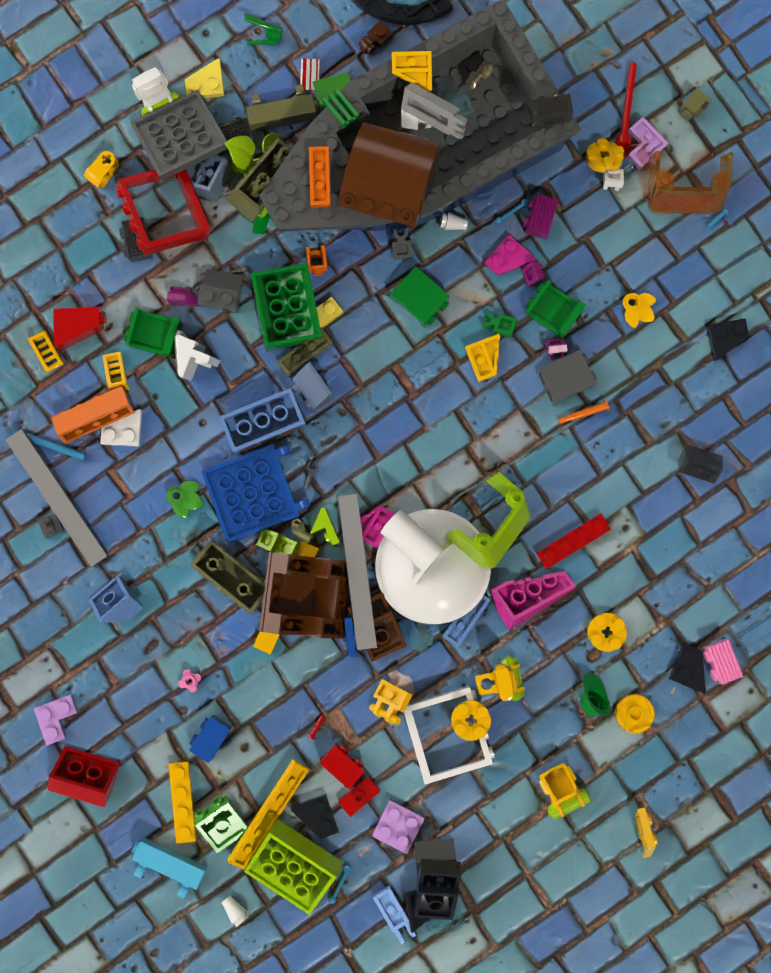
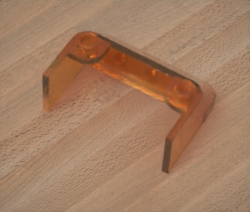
M660 151L649 156L647 202L649 210L653 213L715 214L720 212L732 182L733 152H728L720 157V172L713 176L711 187H674L673 175L668 171H659Z

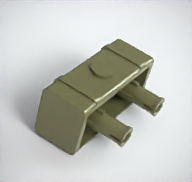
M277 138L267 148L258 162L238 182L227 199L233 207L252 222L265 209L259 195L292 150L280 138Z
M211 539L191 563V566L201 576L213 583L221 593L235 601L239 607L251 615L254 614L262 605L265 579L258 576L231 554L226 547Z

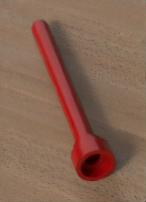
M631 62L629 65L621 132L616 137L615 144L623 148H628L631 144L628 130L637 68L635 62Z

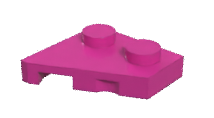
M378 506L371 513L361 517L363 541L377 549L384 538L380 533L381 530L395 514L382 506Z

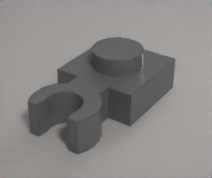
M406 225L403 226L404 230L401 233L397 232L396 226L393 227L395 239H391L393 259L412 257L411 239L407 237L408 230Z

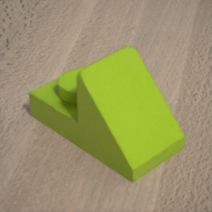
M325 507L320 509L311 535L326 529V532L323 534L327 544L332 543V546L340 544L328 513Z

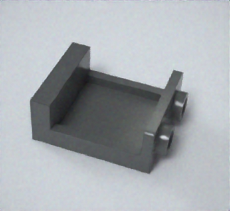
M581 350L537 370V374L552 406L597 384V377L593 370L590 371L588 358L585 353L582 354Z

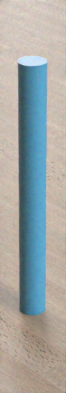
M14 429V430L12 431V435H13L14 433H16L17 431H19V430ZM26 433L34 444L83 461L86 458V453Z

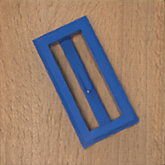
M352 617L344 620L348 657L350 658L356 657L357 653Z

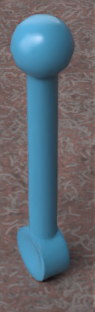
M523 199L521 201V204H519L503 216L496 217V223H502L503 219H505L521 207H527L529 203L528 200Z
M350 865L344 866V873L333 896L329 898L331 904L336 903V896L347 874L351 872Z

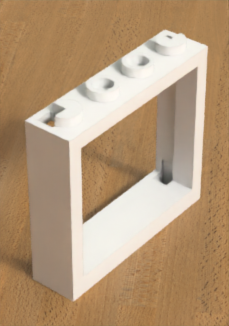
M469 686L410 703L404 711L425 784L493 764L492 758L495 757L492 747L487 746L486 739H489V736L486 733L483 738L479 739L485 759L430 775L412 711L466 695L467 700L478 701L475 690H471Z

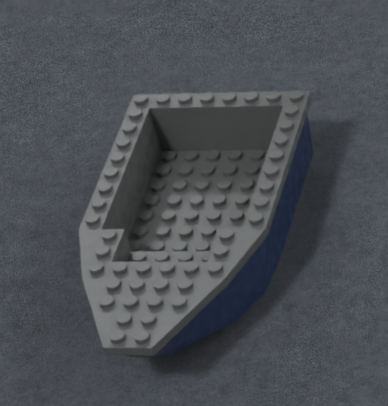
M504 0L495 2L405 51H431V93L461 109L460 115L467 119L464 137L459 139L451 134L447 135L433 126L421 130L401 127V106L404 89L410 83L393 75L392 59L351 80L341 91L359 113L360 119L343 129L330 111L325 108L310 123L259 195L279 232L326 229L383 231L393 230L394 226L397 229H403L405 224L337 206L350 153L363 122L441 142L432 181L427 187L419 223L416 226L459 207L562 150L569 138L580 133V126ZM483 62H491L494 65L492 74L484 81L480 79L474 90L470 89L468 91L469 84L478 73L476 71ZM337 97V100L341 103V105L345 108L349 115L353 117ZM331 101L330 103L332 104V106L336 109V111L340 114L344 121H347L345 116L339 111V109L333 103V101ZM329 146L331 207L311 208L309 147Z

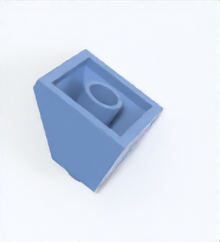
M119 575L88 600L100 623L129 621L143 609L138 597Z

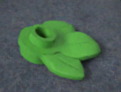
M185 481L179 487L174 486L167 491L166 499L173 505V510L177 516L187 518L189 510H197L204 506L202 499L196 494L200 487L199 483ZM174 492L179 493V499L176 500L173 498Z

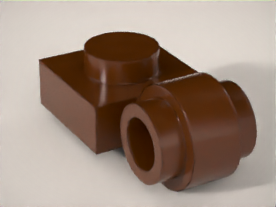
M380 20L367 32L368 37L364 36L360 39L358 45L365 54L371 55L375 51L376 45L381 48L393 37V31Z

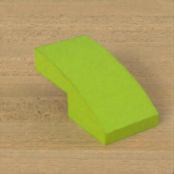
M269 529L262 530L256 545L271 552L296 555L301 545Z

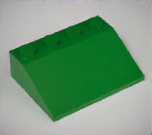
M307 263L251 273L266 352L285 349L322 338Z

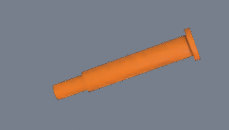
M604 400V403L559 418L558 422L562 424L604 410L609 411V405Z

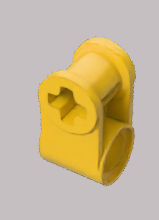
M103 151L86 169L84 177L98 189H102L118 170L119 162L112 152Z

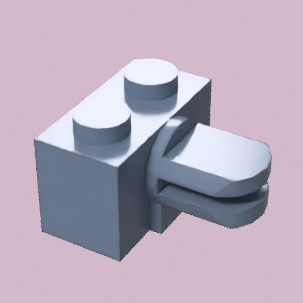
M217 155L207 158L205 163H197L186 169L190 180L195 182L193 186L200 196L215 202L218 201L233 172L227 159Z

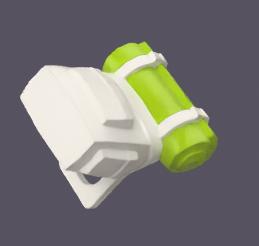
M156 67L132 79L135 95L139 100L143 101L144 107L141 108L142 116L181 98L175 91L170 92L168 90V81L165 75Z

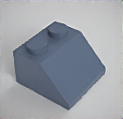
M310 362L292 378L294 382L292 387L298 395L301 393L304 396L305 400H303V403L308 410L313 409L314 412H317L333 401L331 391Z

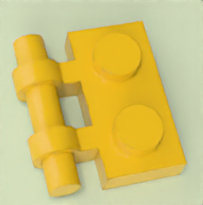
M382 679L373 696L378 701L376 704L372 703L369 709L375 716L385 718V721L389 724L399 725L401 718L397 717V712L401 711L404 713L412 694ZM386 704L389 705L388 710H385Z

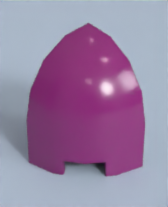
M170 286L171 292L167 294V301L170 305L200 307L197 304L198 297L192 290L184 287Z

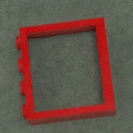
M186 169L170 177L176 176L196 229L150 242L128 189L159 181L160 178L156 170L118 179L117 187H115L117 197L122 199L123 212L125 216H129L130 229L132 233L136 234L137 246L140 250L142 249L144 256L209 238L211 229Z

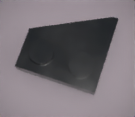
M746 318L707 325L713 361H717L749 337Z
M682 643L668 679L705 694L703 652Z
M327 794L290 807L291 811L320 839L339 833Z

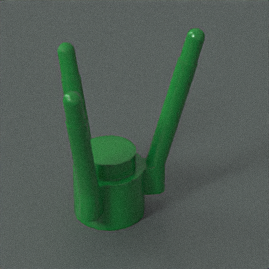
M248 13L244 14L245 21L266 29L265 37L268 38V40L247 41L246 44L275 46V42L280 43L283 32L282 27L272 25Z

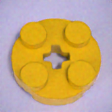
M600 138L587 148L585 156L587 165L592 170L600 173H605V170L616 171L623 163L624 148L609 142L605 138Z
M598 614L587 626V637L598 650L611 652L619 649L625 642L627 635L625 623L615 614ZM606 627H609V630L612 631L608 638H605V634L602 633V629L605 630Z
M466 700L453 710L451 725L455 733L462 739L474 741L483 738L488 732L491 725V717L487 708L480 702ZM470 715H473V718L476 719V723H473L472 726L465 722V719L469 718Z

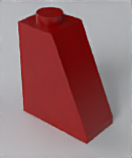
M100 307L53 309L54 347L58 350H64L103 331L104 324L107 323L106 313Z

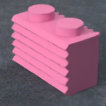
M723 639L703 647L705 650L703 657L712 668L710 675L714 682L725 684L744 677L729 639Z

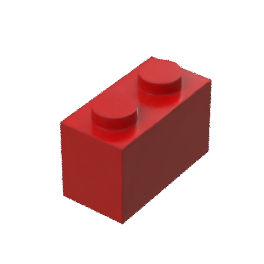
M335 743L320 760V764L347 789H350L365 772L364 763L357 757L353 759L348 754L350 751L343 744L338 745Z

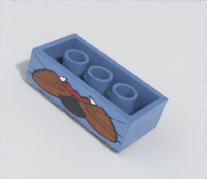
M291 388L219 417L235 455L307 427Z

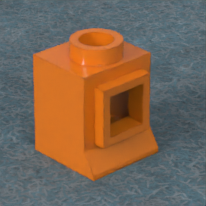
M321 245V250L310 251V247H306L309 274L313 273V276H322L324 272H328L325 245ZM322 259V265L313 266V260Z

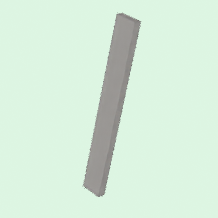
M21 429L5 439L89 565L93 567L108 557V554L24 430Z
M358 495L338 496L357 650L377 648Z

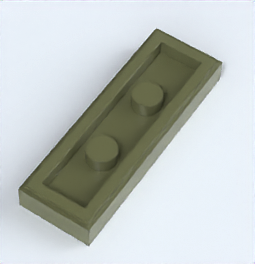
M321 328L322 338L299 344L277 361L288 378L334 344L323 328Z

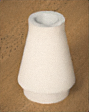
M450 212L443 213L439 221V227L443 228V230H466L468 225V219Z
M231 895L221 903L231 924L234 923L236 927L249 917L246 913L247 910L235 901Z

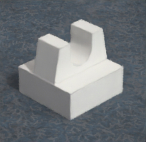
M618 169L613 172L605 170V173H603L604 190H607L608 187H615V191H619L623 187L624 169Z

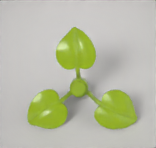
M268 134L262 142L263 153L277 138L283 141L281 136ZM237 136L225 142V145L233 160V172L243 174L245 177L254 166V162H258L260 158L254 159L252 156L255 152V145L250 137ZM266 208L258 215L260 218H263L268 213Z

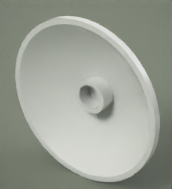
M439 509L421 510L408 515L404 511L399 510L383 527L380 533L384 538L378 547L375 561L376 578L385 599L399 614L423 624H444L463 617L482 599L489 584L491 569L482 568L445 537L448 532L456 528L471 540L479 534L478 530L466 519L452 512Z

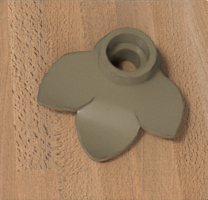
M483 62L476 71L478 73L469 84L468 91L470 89L474 90L480 79L484 81L492 74L494 65L491 62Z

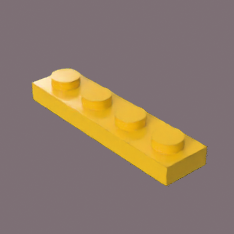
M189 761L169 763L176 844L195 842L197 835L194 823L195 815Z

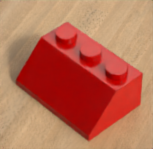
M64 746L49 775L48 791L105 808L112 793L121 762Z

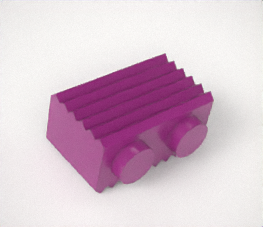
M537 194L535 199L531 198L528 210H531L530 217L526 216L523 227L526 228L525 234L547 239L558 199Z

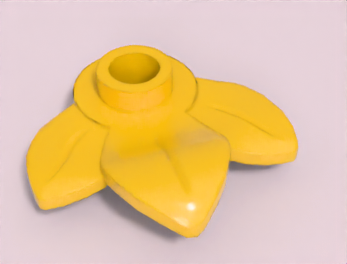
M636 293L627 294L622 301L623 307L626 310L624 314L626 322L631 327L636 328L639 321H654V313L650 306L656 302V298L649 293H642L640 295ZM629 300H633L635 305L631 306Z

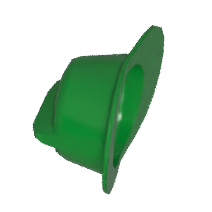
M586 673L583 677L584 693L580 697L581 707L589 718H594L598 715L609 716L611 705L603 682L596 674Z

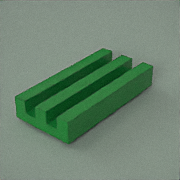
M338 88L335 89V93L330 92L328 97L323 96L321 98L322 103L343 129L360 119L359 113ZM337 97H338V99L342 102V104L346 107V109L350 112V114H351L353 117H351V116L349 115V113L345 110V108H344V107L341 105V103L337 100ZM331 101H333V103L337 106L339 111L345 116L347 121H344V119L340 116V114L330 103Z

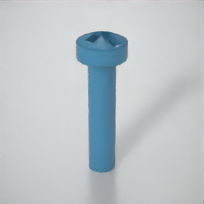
M722 208L721 213L708 223L707 227L711 228L724 215L727 216L729 214L728 210Z

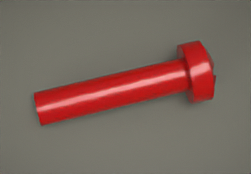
M320 716L311 734L308 733L307 736L311 740H315V734L325 718L324 716Z

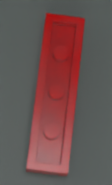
M602 513L543 548L536 555L547 570L610 531L611 528Z

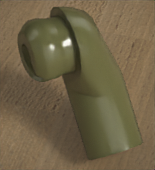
M293 519L291 524L294 536L311 544L314 536L306 532L301 519Z

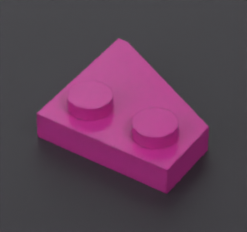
M509 235L484 264L497 276H500L507 271L518 269L523 265L536 261V258Z

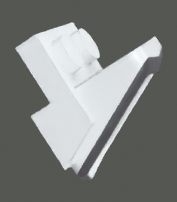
M176 331L174 343L176 372L179 377L191 381L198 364L210 369L212 365L218 367L220 360L204 354L206 346L188 339L183 331Z

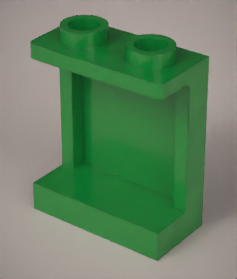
M416 266L390 294V299L402 305L421 322L423 327L427 324L430 326L437 319L435 315L439 311L443 312L450 304L448 302L450 296Z
M548 279L546 284L542 282L536 290L538 293L536 298L533 299L531 297L525 307L528 309L525 314L559 338H563L586 304L582 301L577 303L552 286V281Z
M136 307L135 311L131 312L129 322L131 324L129 330H126L124 335L125 343L131 348L173 359L175 352L174 335L177 330L182 328L183 322L181 319L173 316L172 318L142 311Z

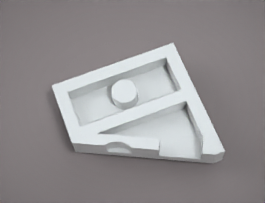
M136 410L134 414L102 427L100 444L140 447L143 411Z

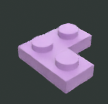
M642 117L628 131L640 145L629 153L627 157L641 170L669 143Z
M73 694L34 708L46 746L67 738L61 719L79 712Z

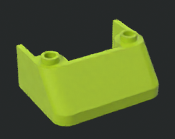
M500 472L489 477L486 482L505 497L506 503L512 510L493 536L490 537L486 533H479L471 540L458 528L445 535L447 539L484 569H491L499 563L530 519V511L524 493Z

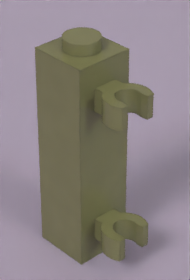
M303 85L295 86L297 97L264 104L260 103L258 93L252 94L253 106L246 107L251 132L314 120L316 112H319L317 100L313 101L312 94L304 95Z

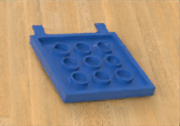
M272 444L201 471L227 543L300 517L298 511L311 507L308 499L295 503L279 460V457L291 454L288 445L275 449Z

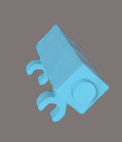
M145 837L140 842L137 841L132 849V853H134L132 860L139 863L134 876L141 879L147 867L182 883L177 896L183 899L190 887L197 890L207 870V866Z

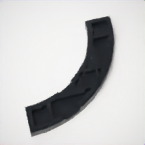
M351 0L359 9L371 17L397 25H416L430 22L453 10V5L449 0H427L418 5L411 6L409 4H391L383 0Z

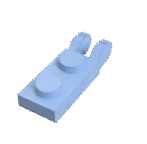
M390 885L373 895L375 903L401 944L406 942L403 933L400 931V928L404 925L412 938L416 936L415 932H410L408 916Z

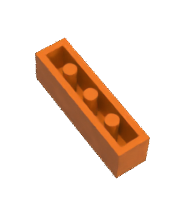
M120 386L87 402L78 404L69 410L60 412L51 418L57 436L64 444H67L134 414L135 411L129 395Z

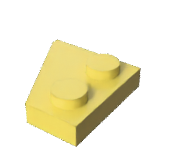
M216 59L185 79L186 95L198 90L202 98L224 96L220 59Z

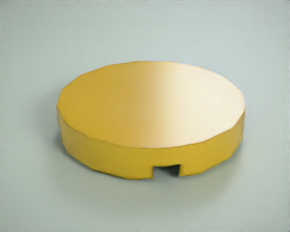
M630 694L620 699L616 705L615 716L621 728L627 732L637 734L643 733L650 728L655 712L653 705L647 698L637 694Z

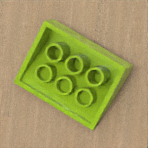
M277 819L244 872L310 915L337 878L344 862Z

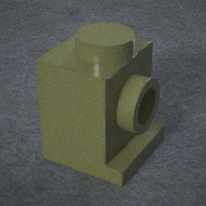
M697 88L682 104L678 112L681 113L683 119L690 121L693 116L697 118L712 100Z

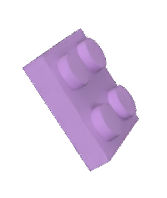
M389 799L372 837L408 854L425 817Z

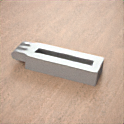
M410 83L405 87L401 106L402 110L447 135L451 134L459 139L464 137L467 119L460 115V108L414 83Z

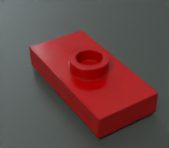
M367 775L344 795L338 803L352 817L380 792V789Z

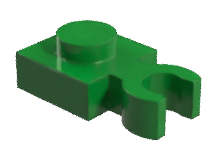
M491 313L485 314V318L491 321L489 323L482 322L483 328H494V334L512 338L518 322L516 318L502 314L495 318Z

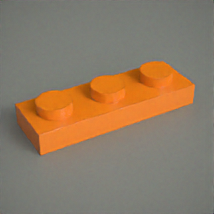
M329 146L309 147L311 208L331 207Z

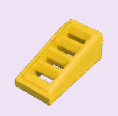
M46 330L28 338L46 373L64 364ZM43 338H45L46 340L45 342L39 345L35 343ZM49 345L50 348L40 352V348ZM51 351L54 355L46 359L43 358V355ZM56 358L57 362L49 366L46 364V362Z
M122 352L102 355L109 391L120 386L125 391H129ZM119 360V362L116 363H108L110 361ZM120 367V369L110 371V369Z

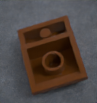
M380 590L370 594L377 648L366 649L371 662L407 646L388 602ZM352 603L347 605V609L354 622Z

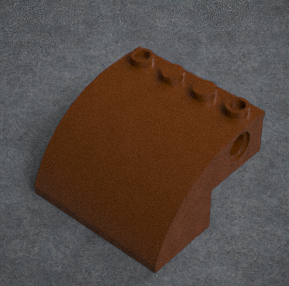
M363 122L350 153L337 206L415 227L419 223L427 187L432 181L441 142Z
M269 552L259 631L279 635H304L317 638L343 639L349 591L346 561Z

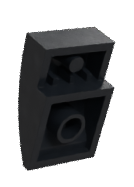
M432 859L420 860L413 917L453 920L459 897L458 888L462 875L461 862Z

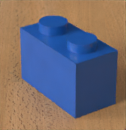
M214 715L204 719L200 725L202 731L199 735L195 734L189 743L191 745L189 751L207 763L211 762L232 729L230 725Z

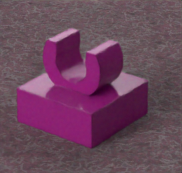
M538 260L532 261L521 269L528 287L535 285L547 276L546 273L543 274L541 270L543 265L539 264Z
M563 338L545 340V349L551 361L554 360L553 356L555 353H559V357L563 358V352H567V343Z

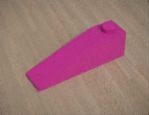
M564 571L546 574L543 577H528L519 581L510 580L493 588L491 592L498 615L507 628L511 630L575 589L576 585Z

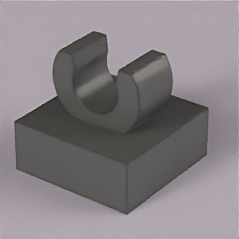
M55 513L38 520L46 539L65 531Z

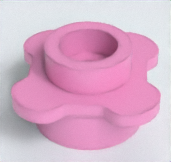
M185 670L182 680L179 681L180 688L185 687L190 692H195L198 682L201 680V675Z

